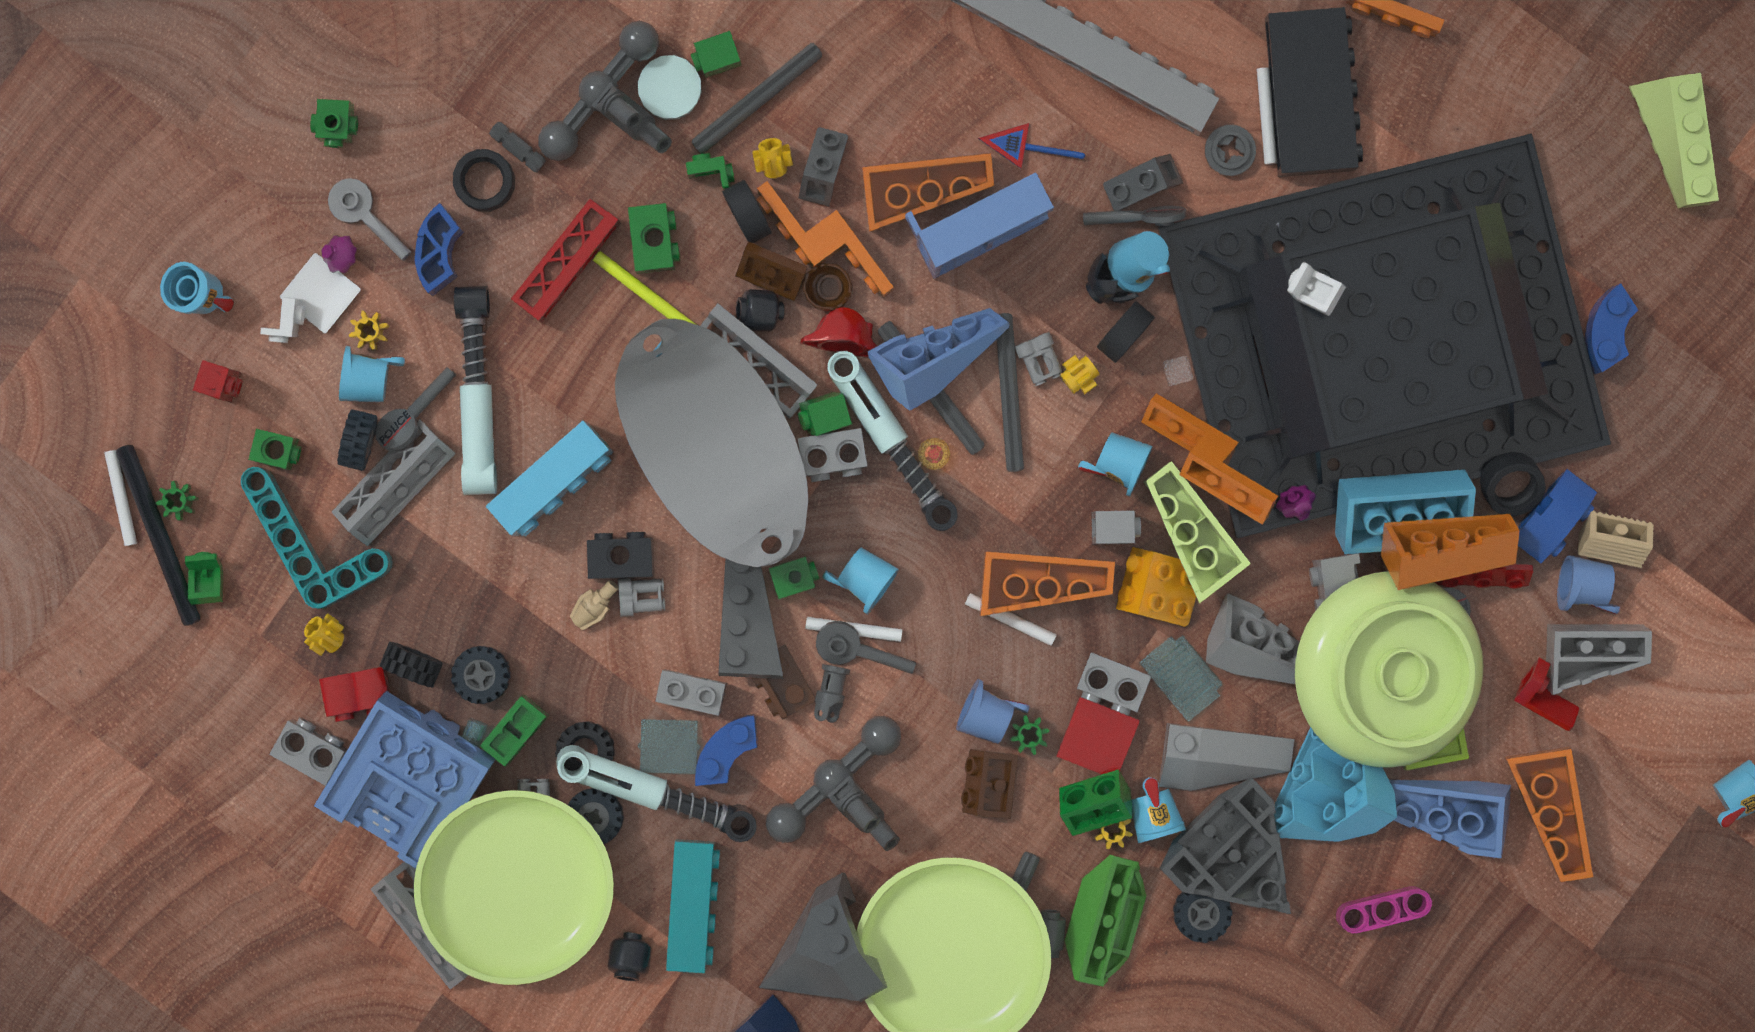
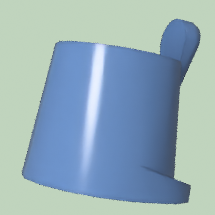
M1568 555L1563 561L1559 574L1557 588L1559 609L1568 611L1572 605H1591L1607 612L1618 614L1620 606L1609 604L1615 583L1613 566Z
M977 679L961 710L956 730L998 744L1010 724L1014 709L1028 713L1029 705L1001 699L983 689V681Z

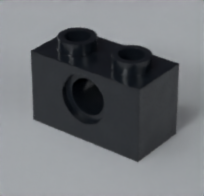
M626 532V539H614L613 533L594 534V540H587L588 579L654 577L653 538H646L645 532ZM618 546H624L629 551V559L622 565L615 563L612 559V552Z

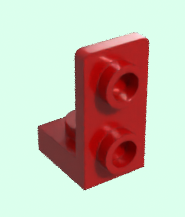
M202 360L193 391L231 403L233 397L237 398L242 388L243 380L239 379L241 372Z
M1539 657L1521 679L1514 701L1559 727L1571 731L1574 727L1579 707L1557 694L1552 695L1546 689L1550 678L1546 676L1550 663Z

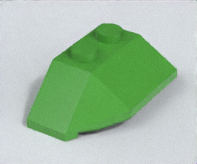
M1109 855L1082 878L1065 937L1074 980L1103 987L1108 982V978L1116 973L1129 958L1146 899L1143 879L1139 872V862Z

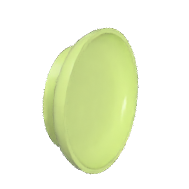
M1389 571L1359 577L1341 586L1321 603L1310 618L1301 636L1295 661V684L1302 712L1320 740L1331 750L1352 762L1372 767H1398L1417 763L1431 757L1446 747L1457 737L1470 719L1478 702L1483 681L1484 665L1481 642L1466 610L1451 594L1433 582L1398 590Z
M524 790L498 791L477 797L461 805L441 821L432 832L423 847L416 866L414 878L415 907L418 919L428 940L436 951L455 968L467 975L490 983L503 985L529 984L548 979L567 970L578 962L595 944L605 927L611 910L614 887L613 872L608 853L599 835L591 824L573 808L555 798L537 792Z
M938 858L912 865L894 875L877 890L863 911L856 932L864 954L877 958L887 984L886 989L867 998L865 1002L877 1020L890 1032H1018L1037 1010L1048 985L1051 969V947L1047 928L1040 911L1028 893L1017 882L1000 870L985 863L964 858Z

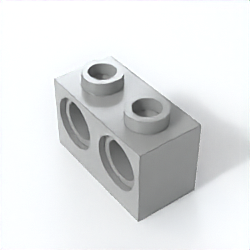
M861 428L798 438L806 477H811V482L830 480L829 473L841 471L843 477L861 475V468L867 467ZM848 444L854 445L859 452L857 459L851 463L844 462L840 458L841 448ZM816 449L822 450L827 456L826 463L819 468L812 467L808 462L810 452Z
M1135 511L1091 512L1092 544L1135 543V537L1141 536L1140 517H1135Z
M1091 652L1077 689L1083 691L1081 697L1098 704L1101 698L1113 703L1111 709L1129 716L1131 710L1138 712L1152 676ZM1095 670L1104 671L1108 678L1107 684L1101 689L1092 687L1089 682V676ZM1124 682H1132L1136 685L1138 693L1135 699L1126 701L1121 698L1119 688Z
M664 669L661 673L655 702L719 716L727 683Z
M299 717L298 721L294 719L288 720L269 755L326 786L348 750L343 747L344 741L330 733H327L326 736L314 731L316 725ZM293 733H299L304 738V746L300 751L294 750L290 745L289 741ZM322 748L328 749L332 753L333 759L329 766H323L318 761V752Z

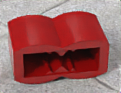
M382 667L319 679L326 717L334 716L335 722L354 719L353 712L366 710L368 716L385 691L390 693L387 673Z

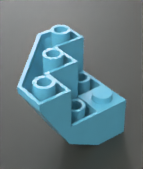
M1310 727L1275 802L1276 813H1274L1279 837L1339 842L1376 833L1397 818L1395 791L1383 767L1362 765L1340 756L1325 745Z

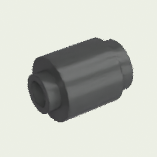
M1042 909L1041 915L1050 939L1051 958H1059L1060 951L1064 947L1066 918L1060 916V911Z

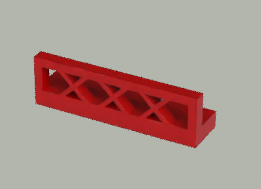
M589 199L511 300L539 322L543 323L621 222L593 200ZM591 209L604 217L594 230L585 231L584 218ZM580 224L581 232L573 233ZM581 236L582 246L573 256H565L564 243L567 239ZM560 249L561 257L553 258ZM562 261L563 270L554 281L545 282L544 268L548 263ZM540 275L541 282L533 283ZM542 286L543 295L533 308L521 299L529 288Z

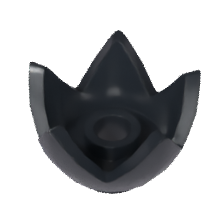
M1101 253L1096 257L1090 267L1087 276L1088 283H1086L1087 292L1098 304L1116 305L1139 297L1136 292L1128 295L1130 292L1123 290L1117 285L1118 280L1113 278L1109 270L1108 254L1104 255Z

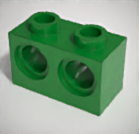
M522 695L480 747L505 767L516 757L549 717V714L526 695Z
M1119 769L1059 788L1060 817L1072 836L1132 818L1131 789Z

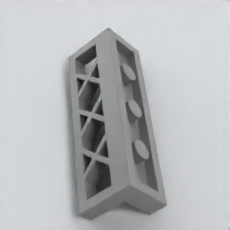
M717 303L700 326L707 328L711 323L722 331V337L727 342V336L734 341L729 342V344L733 347H742L747 351L748 362L753 368L766 367L772 372L773 384H766V386L774 390V398L783 414L790 419L799 409V403L804 402L817 387V384ZM752 356L759 362L753 363ZM777 377L785 383H777ZM791 387L800 395L791 408H788L779 400L778 388Z
M419 419L418 431L413 441L403 449L389 451L338 504L332 513L349 533L368 546L456 453ZM424 433L427 437L418 446L413 447L414 441ZM402 458L401 464L395 470H391L392 464L397 459ZM380 481L379 487L375 492L369 494L371 486L375 482ZM353 505H357L356 512L347 519L345 514Z
M403 862L370 890L448 988L452 989L468 975L446 961L428 940L418 919L414 900V884L413 889L404 887L396 877L406 870L413 880L415 878L416 868Z

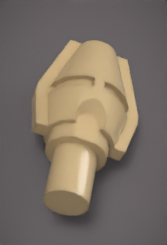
M609 580L600 590L597 589L594 592L593 589H590L581 595L570 615L573 623L581 630H585L602 621L610 610L608 603L610 602V597L619 589L618 586Z

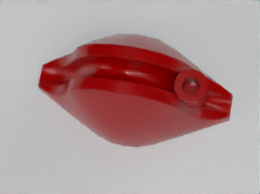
M845 307L836 308L826 314L820 320L816 330L801 338L800 344L835 353L848 351L854 356L869 358L868 351L877 347L872 340L873 324L866 322L857 311Z

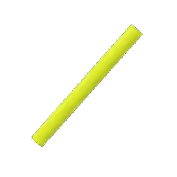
M599 251L594 257L593 261L666 318L681 319L695 324L602 251Z

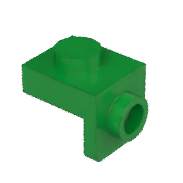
M710 153L692 156V161L685 162L689 179L720 174L723 190L729 188V183L735 182L732 163L726 164L724 156L711 158Z
M198 552L195 555L185 556V565L188 569V600L190 604L223 602V566L217 554Z

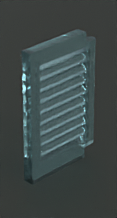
M1183 635L1177 640L1170 636L1139 662L1187 722L1220 696L1216 690L1223 683Z

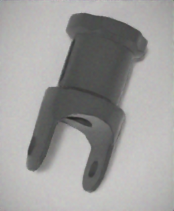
M822 664L824 675L821 689L816 692L814 716L818 721L827 720L830 723H834L838 720L840 710L844 704L845 696L842 693L846 675H850V669ZM820 710L823 712L822 716L819 715ZM832 712H834L833 718L830 716Z

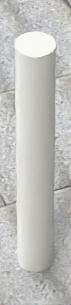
M1258 68L1256 70L1264 164L1273 165L1277 164L1270 71L1269 68Z
M116 450L107 451L104 454L124 546L137 544L120 462Z
M970 593L965 605L980 611L981 598ZM1011 612L988 615L1052 646L1057 635Z
M807 617L805 629L820 631L821 627L827 623L837 620ZM846 622L857 630L860 637L901 642L902 629Z

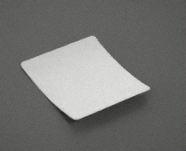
M314 253L283 291L280 298L301 299V306H305V318L323 333H327L360 292V288L341 272H330L323 258Z

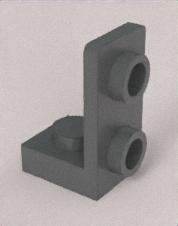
M821 127L817 128L803 173L799 199L830 206L837 173L848 140L847 134Z
M1171 154L1155 157L1104 182L1103 186L1113 210L1120 211L1160 191L1174 188L1182 184L1183 181Z

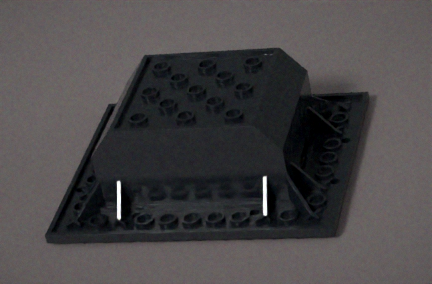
M1532 133L1176 222L1170 226L1158 227L1159 236L1164 239L1168 246L1169 258L1167 265L1170 267L1169 276L1206 422L1219 431L1221 430L1218 424L1221 420L1229 422V430L1223 433L1239 443L1228 466L1278 495L1269 517L1263 525L1227 504L1236 538L1336 514L1339 479L1464 469L1470 479L1481 477L1483 469L1488 463L1501 454L1510 452L1524 453L1531 457L1535 463L1611 445ZM1429 203H1434L1438 206L1437 214L1429 213L1427 209ZM1539 241L1546 244L1547 250L1545 253H1540L1537 250L1536 246ZM1274 242H1280L1283 245L1282 253L1273 251L1272 245ZM1303 262L1309 264L1315 271L1342 283L1346 287L1330 316L1295 300L1287 291L1290 276L1296 269L1300 268ZM1197 327H1203L1206 330L1205 338L1199 339L1195 336V329ZM1563 334L1570 337V344L1568 346H1564L1560 342ZM1253 335H1254V338H1255V342H1256V346H1257V350H1258L1260 362H1261V365H1262V369H1263V373H1264V377H1265V381H1266V385H1267V389H1268V393H1269V398H1268V396H1267V392H1266V388H1265V384H1264V380H1263V376H1262V372H1261V368H1260V364H1259V360H1258V356H1257V352H1256V348H1255V344H1254V340H1253ZM1485 420H1490L1493 423V429L1490 432L1485 431L1483 428ZM1331 458L1336 459L1338 462V468L1335 471L1330 470L1327 466ZM1307 485L1309 490L1314 492L1316 496L1308 518L1301 521L1296 517L1286 518L1276 508V504L1280 500V494L1287 491L1291 486Z

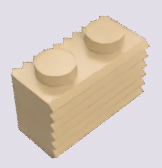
M1593 510L1579 532L1578 555L1642 568V564H1644L1653 548L1654 525L1651 522H1640L1638 519L1634 521L1632 518L1628 520L1626 517H1615L1613 514L1609 516L1605 513L1603 515L1601 512L1596 513Z

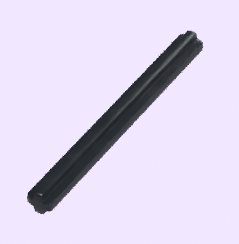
M122 446L116 450L117 457L184 626L193 625L199 622L201 618L196 605H191L188 600V584L134 446Z

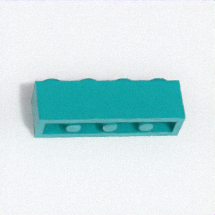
M675 840L666 971L705 973L707 965H713L714 946H708L709 933H715L716 914H710L711 901H717L718 882H713L712 878L713 869H719L720 850L714 849V841Z

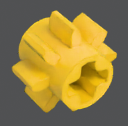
M777 138L761 141L758 145L759 150L752 151L756 172L763 171L764 176L767 178L781 177L786 174L787 166H793L789 144L782 146L781 140Z
M361 311L362 319L359 321L350 320L355 325V332H351L349 337H358L360 339L358 348L362 349L366 343H369L372 350L375 351L377 350L376 343L378 341H388L383 336V330L390 326L387 323L380 324L378 322L381 314L378 312L372 318H369L365 311ZM374 323L372 328L376 331L375 335H368L365 338L366 333L362 330L364 325L371 326Z
M1074 355L1062 364L1065 371L1060 374V377L1073 394L1081 389L1085 395L1097 386L1094 379L1100 374L1086 355L1080 360Z
M326 614L324 619L318 616L314 617L305 627L304 635L307 639L304 643L310 646L309 649L319 656H322L325 650L333 653L341 647L344 641V634L341 632L344 626L330 614Z
M1127 819L1116 823L1121 831L1120 833H1114L1112 838L1109 837V833L1104 829L1105 827H1101L1100 833L1094 837L1095 840L1105 838L1106 849H1110L1112 843L1115 842L1123 848L1124 843L1122 839L1124 836L1131 837L1133 835L1125 827L1131 820Z

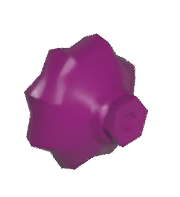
M335 235L321 250L323 261L328 265L332 273L342 272L345 274L350 266L356 263L355 254L357 248L353 245L350 236L341 237Z
M1307 485L1291 486L1287 491L1280 494V500L1277 502L1276 508L1286 518L1296 517L1300 521L1307 519L1316 498L1315 493L1310 491Z

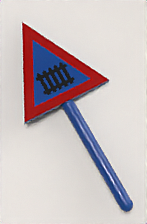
M1029 123L978 138L1020 169H1022L1025 150L1079 159L1085 158V154L1082 152L1027 144Z

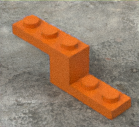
M1346 0V4L1352 5L1351 10L1358 14L1369 16L1370 13L1381 16V21L1394 27H1399L1400 24L1412 28L1411 32L1423 38H1429L1430 35L1435 37L1441 31L1444 19L1393 0Z
M768 181L757 188L761 196L756 200L767 215L773 212L780 222L775 224L782 236L786 240L792 237L798 248L794 251L804 265L811 263L815 267L846 246L848 251L844 253L855 269L861 266L867 277L863 280L874 295L880 292L884 298L894 290L893 285L837 210L805 232Z
M1156 393L1150 400L1141 422L1190 451L1179 475L1263 525L1269 517L1278 495L1228 466L1239 442Z

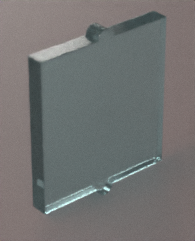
M642 719L641 742L638 744V748L641 749L640 771L646 773L695 774L697 750L700 749V745L697 744L698 721Z

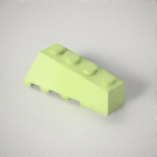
M1701 73L1667 77L1629 86L1632 97H1635L1639 107V114L1643 124H1646L1652 139L1651 144L1655 154H1658L1663 166L1662 171L1677 208L1710 205L1719 201Z
M1171 461L1143 483L1150 490L1197 600L1201 603L1251 563L1187 480L1179 475L1180 471Z

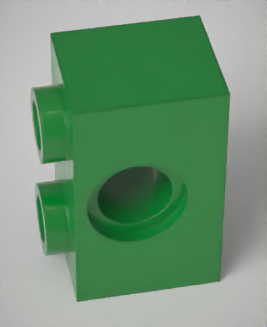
M666 203L628 207L635 272L643 274L675 270L674 262L680 261L678 242L672 243L671 230H676L674 210L668 211ZM653 230L661 231L664 236L663 242L656 247L649 246L646 243L648 233Z

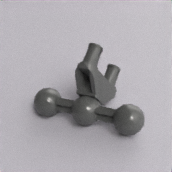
M639 20L626 25L619 35L620 51L603 71L590 72L582 78L579 85L580 100L563 121L549 122L541 129L538 136V146L545 157L554 161H563L570 158L578 147L577 132L594 111L603 114L634 140H644L658 153H664L669 149L672 143L671 138L655 125L654 117L621 91L617 84L634 61L648 60L656 53L659 47V35L651 24Z
M874 716L867 720L862 727V741L841 760H826L819 764L814 772V785L793 804L779 803L772 807L766 818V828L769 835L774 840L782 843H792L798 840L805 831L806 817L828 798L861 832L870 833L885 851L893 849L899 843L900 838L884 821V812L854 780L853 774L874 755L887 756L897 749L901 741V731L897 722L887 716Z

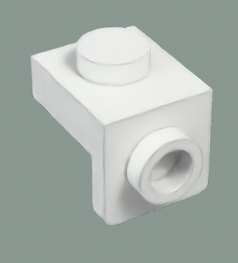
M1303 262L1300 268L1296 269L1290 276L1287 291L1295 300L1330 316L1346 287L1342 283L1315 271L1309 264Z
M282 297L280 329L261 328L260 334L269 335V341L281 343H288L289 337H298L299 325H303L305 319V306H301V299Z

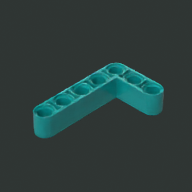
M251 467L243 472L241 476L242 489L308 606L317 609L330 607L390 572L393 564L391 555L383 549L373 548L326 572L274 475L269 470L260 467ZM256 473H261L265 478V485L261 490L256 491L251 486V478ZM271 501L278 502L281 508L279 516L271 519L266 513V507ZM287 529L293 530L296 534V541L290 547L285 546L282 542V534ZM374 554H379L384 561V566L379 572L372 571L368 564L370 557ZM302 557L308 558L312 564V568L307 575L300 574L297 569V563ZM347 569L351 570L356 577L354 585L349 588L343 586L340 580L342 572ZM318 585L324 586L327 591V598L323 603L316 602L312 596L314 588Z

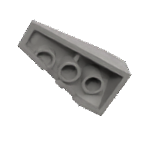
M1227 594L1224 597L1207 639L1206 663L1235 675L1295 684V661L1300 642L1287 633L1288 627L1282 623L1276 626L1262 616L1265 611L1258 606Z
M1167 723L1159 787L1192 791L1291 771L1294 739Z

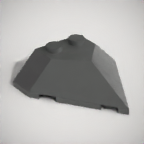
M1249 778L1218 795L1186 827V830H1183L1172 841L1160 869L1181 892L1291 914L1285 890L1286 877L1280 837L1276 830L1274 813H1276L1275 804L1253 778Z
M846 873L835 876L815 889L759 988L827 998H840L862 1002L887 988L877 958L864 954L849 913L848 906L855 903L856 900Z

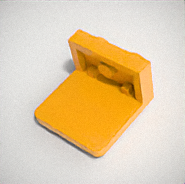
M1132 547L1126 562V572L1122 587L1118 593L1116 609L1184 627L1187 626L1191 619L1196 595L1180 559Z

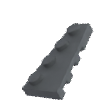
M725 559L719 676L783 679L762 567L742 565Z

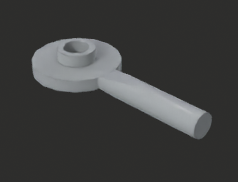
M348 178L339 181L332 187L329 192L328 205L334 217L346 223L362 221L402 261L409 257L411 251L371 212L373 197L366 184L360 180Z

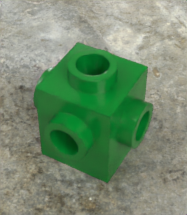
M317 99L316 114L311 115V133H315V138L320 142H324V147L343 148V143H352V137L358 134L359 126L358 116H354V104L348 100ZM337 121V125L332 128V124Z

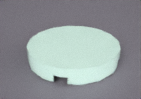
M675 55L660 56L650 61L642 70L638 80V95L644 107L654 116L664 120L680 119L690 114L697 105L702 93L701 79L695 67L686 59Z

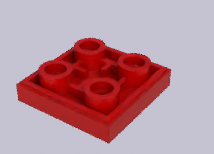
M1079 696L1056 757L1099 774H1105L1118 769L1120 771L1140 720Z

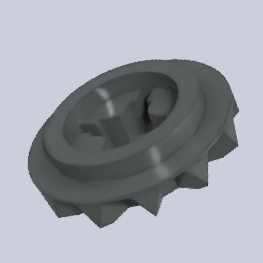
M1224 125L1215 129L1205 144L1207 162L1210 168L1220 175L1236 176L1245 172L1252 165L1256 156V145L1253 137L1246 129L1237 125ZM1233 138H1235V150L1243 156L1233 155L1225 163V152L1217 147V145L1228 146L1233 141Z

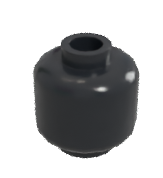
M749 289L743 293L742 297L737 298L736 318L751 331H773L778 321H782L784 318V303L778 300L777 294L773 291Z
M624 932L623 938H616L611 942L607 966L614 973V978L625 981H639L640 977L648 973L652 947L647 942L642 941L643 935Z

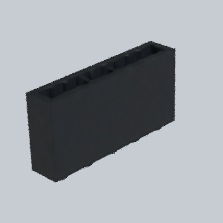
M1345 7L1268 13L1265 17V31L1278 177L1355 171L1359 167L1358 163L1363 162L1362 144L1356 142V131L1360 130L1359 111H1354L1353 99H1357L1358 89L1356 79L1351 80L1350 67L1355 66L1353 47H1348V35H1352L1351 16H1346Z

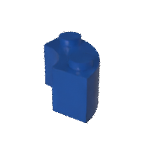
M441 203L437 204L424 219L417 234L415 265L419 279L427 293L431 296H434L458 277L452 264V251L455 242L464 233Z
M1621 283L1608 289L1594 304L1588 316L1584 339L1594 375L1604 372L1629 355L1625 345V329L1629 319L1638 311V308Z
M1566 469L1547 488L1537 506L1520 522L1518 526L1520 530L1518 546L1539 563H1542L1549 555L1556 557L1566 545L1563 539L1579 520L1583 522L1590 512L1594 510L1591 502L1597 492Z
M755 714L746 715L727 723L709 739L697 762L695 786L729 782L730 768L735 759L743 752L758 747Z

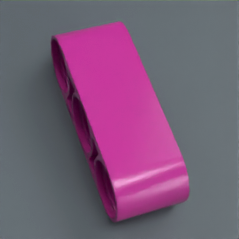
M1408 886L1345 902L1337 909L1336 920L1347 932L1361 933L1421 918L1429 913L1432 907V900L1429 894L1421 888ZM1413 894H1420L1422 905L1416 910H1410L1407 905L1408 898ZM1381 902H1389L1391 905L1390 914L1385 918H1379L1376 914L1377 906ZM1357 909L1360 913L1359 922L1353 926L1346 925V913L1349 910Z

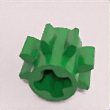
M171 481V489H159L163 496L162 500L156 502V505H161L166 509L163 513L164 517H169L174 512L176 519L182 521L184 512L195 513V510L191 507L192 501H196L199 498L191 496L189 493L192 485L185 484L182 489H179L178 482ZM173 495H181L180 501L183 503L181 507H173L175 503L172 499Z
M1023 715V724L1019 726L1012 723L1013 728L1017 730V735L1010 737V741L1019 740L1021 744L1018 747V752L1021 753L1025 747H1028L1032 754L1035 755V746L1038 744L1047 746V743L1042 740V734H1047L1050 731L1048 728L1040 729L1038 727L1041 722L1040 717L1036 718L1034 723L1029 722L1026 715ZM1032 726L1036 727L1034 733L1038 736L1037 740H1029L1027 743L1023 742L1025 737L1021 733L1024 728L1029 730Z

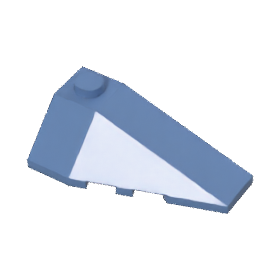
M989 308L953 319L952 325L934 329L933 326L923 328L924 334L907 339L905 334L893 337L868 351V357L891 396L910 411L938 395L1009 328V322Z
M1389 780L1395 791L1397 818L1394 821L1409 828L1415 827L1431 834V838L1438 841L1442 839L1459 847L1458 850L1467 854L1502 858L1509 819L1511 785L1481 781Z

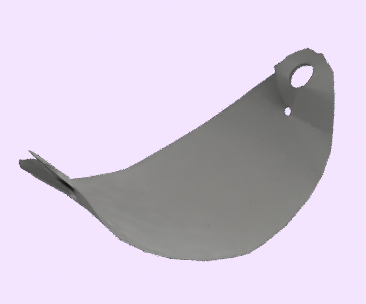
M661 319L640 331L626 345L621 357L615 379V396L627 440L651 486L679 523L699 543L716 555L735 563L752 567L772 565L788 557L797 550L804 536L809 500L808 485L795 437L771 391L757 371L731 344L707 328L681 319ZM650 335H659L662 340L661 345L654 351H645L643 348L644 340ZM773 536L779 538L782 546L778 552L767 554L763 551L762 543L766 538Z

